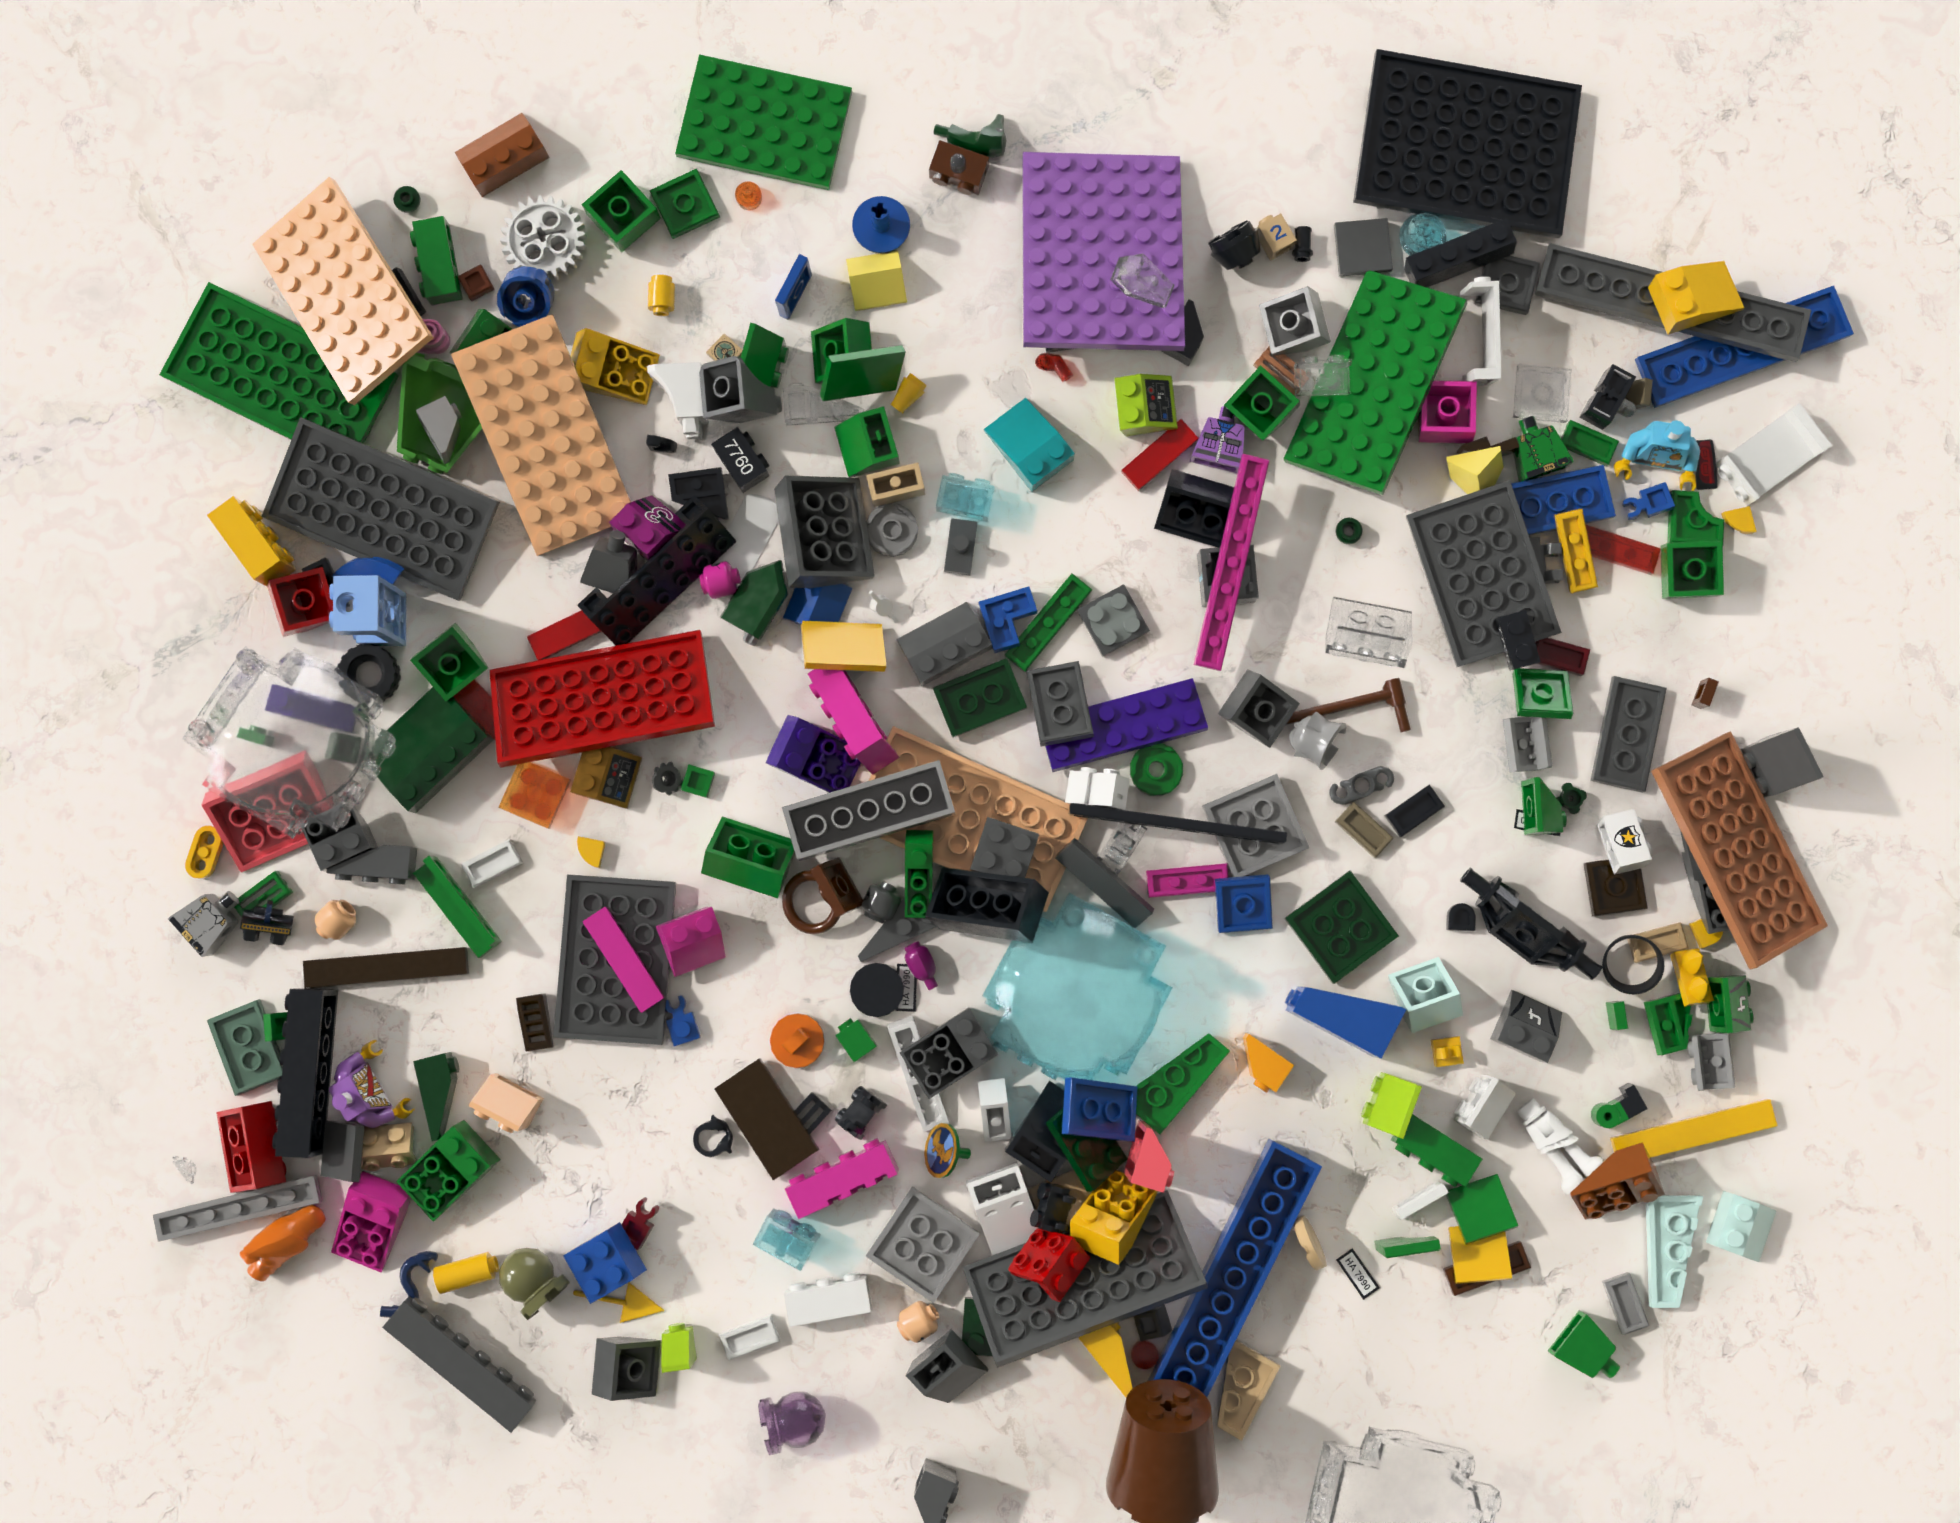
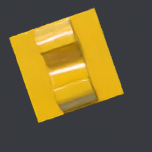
M1460 1036L1431 1040L1435 1067L1464 1064Z

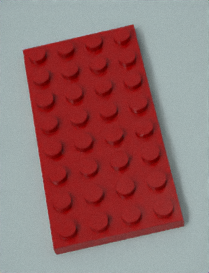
M701 630L489 670L497 763L500 768L715 727Z

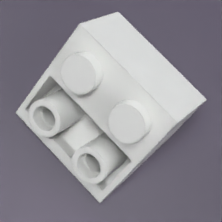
M1482 1074L1480 1078L1476 1077L1469 1087L1471 1093L1466 1101L1462 1100L1456 1107L1454 1121L1477 1136L1488 1140L1516 1093L1497 1078Z

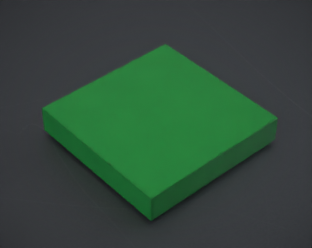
M697 168L649 190L672 239L720 218Z
M1514 669L1512 675L1517 716L1572 719L1574 713L1568 671Z
M1498 1174L1468 1183L1466 1187L1459 1186L1448 1190L1449 1193L1446 1194L1465 1245L1515 1229L1519 1226Z

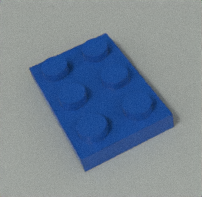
M1072 1077L1065 1078L1062 1134L1135 1142L1137 1086Z

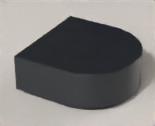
M1459 903L1450 907L1447 912L1446 930L1475 931L1476 915L1471 906Z

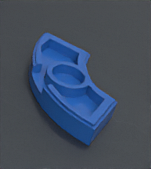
M380 557L355 558L341 566L333 576L378 575L394 585L404 568Z

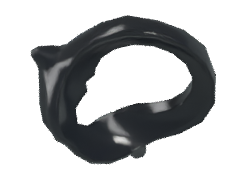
M712 1115L710 1121L696 1128L693 1135V1143L695 1149L700 1154L711 1158L725 1151L729 1154L732 1153L733 1134L727 1122ZM702 1131H726V1135L713 1151H706L700 1146L698 1140Z

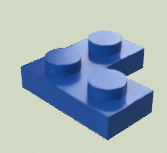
M1028 586L978 602L994 654L1020 646L1013 621L1037 614V608L1030 587Z

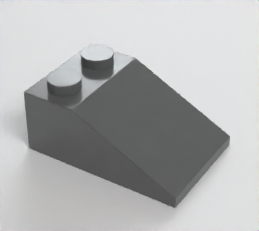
M1799 727L1769 735L1741 749L1744 754L1743 757L1749 769L1752 770L1756 778L1755 781L1765 797L1788 791L1824 777Z

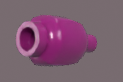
M919 941L904 948L906 951L904 958L914 977L924 981L928 990L937 987L938 984L934 978L936 966L928 948L920 945Z

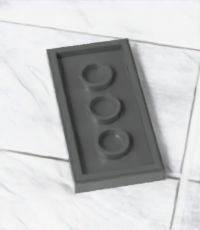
M1617 676L1611 678L1590 781L1642 793L1646 792L1666 687Z

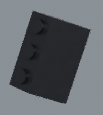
M1172 469L1154 529L1214 547H1221L1234 487Z

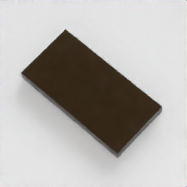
M761 1058L714 1088L773 1181L820 1150Z

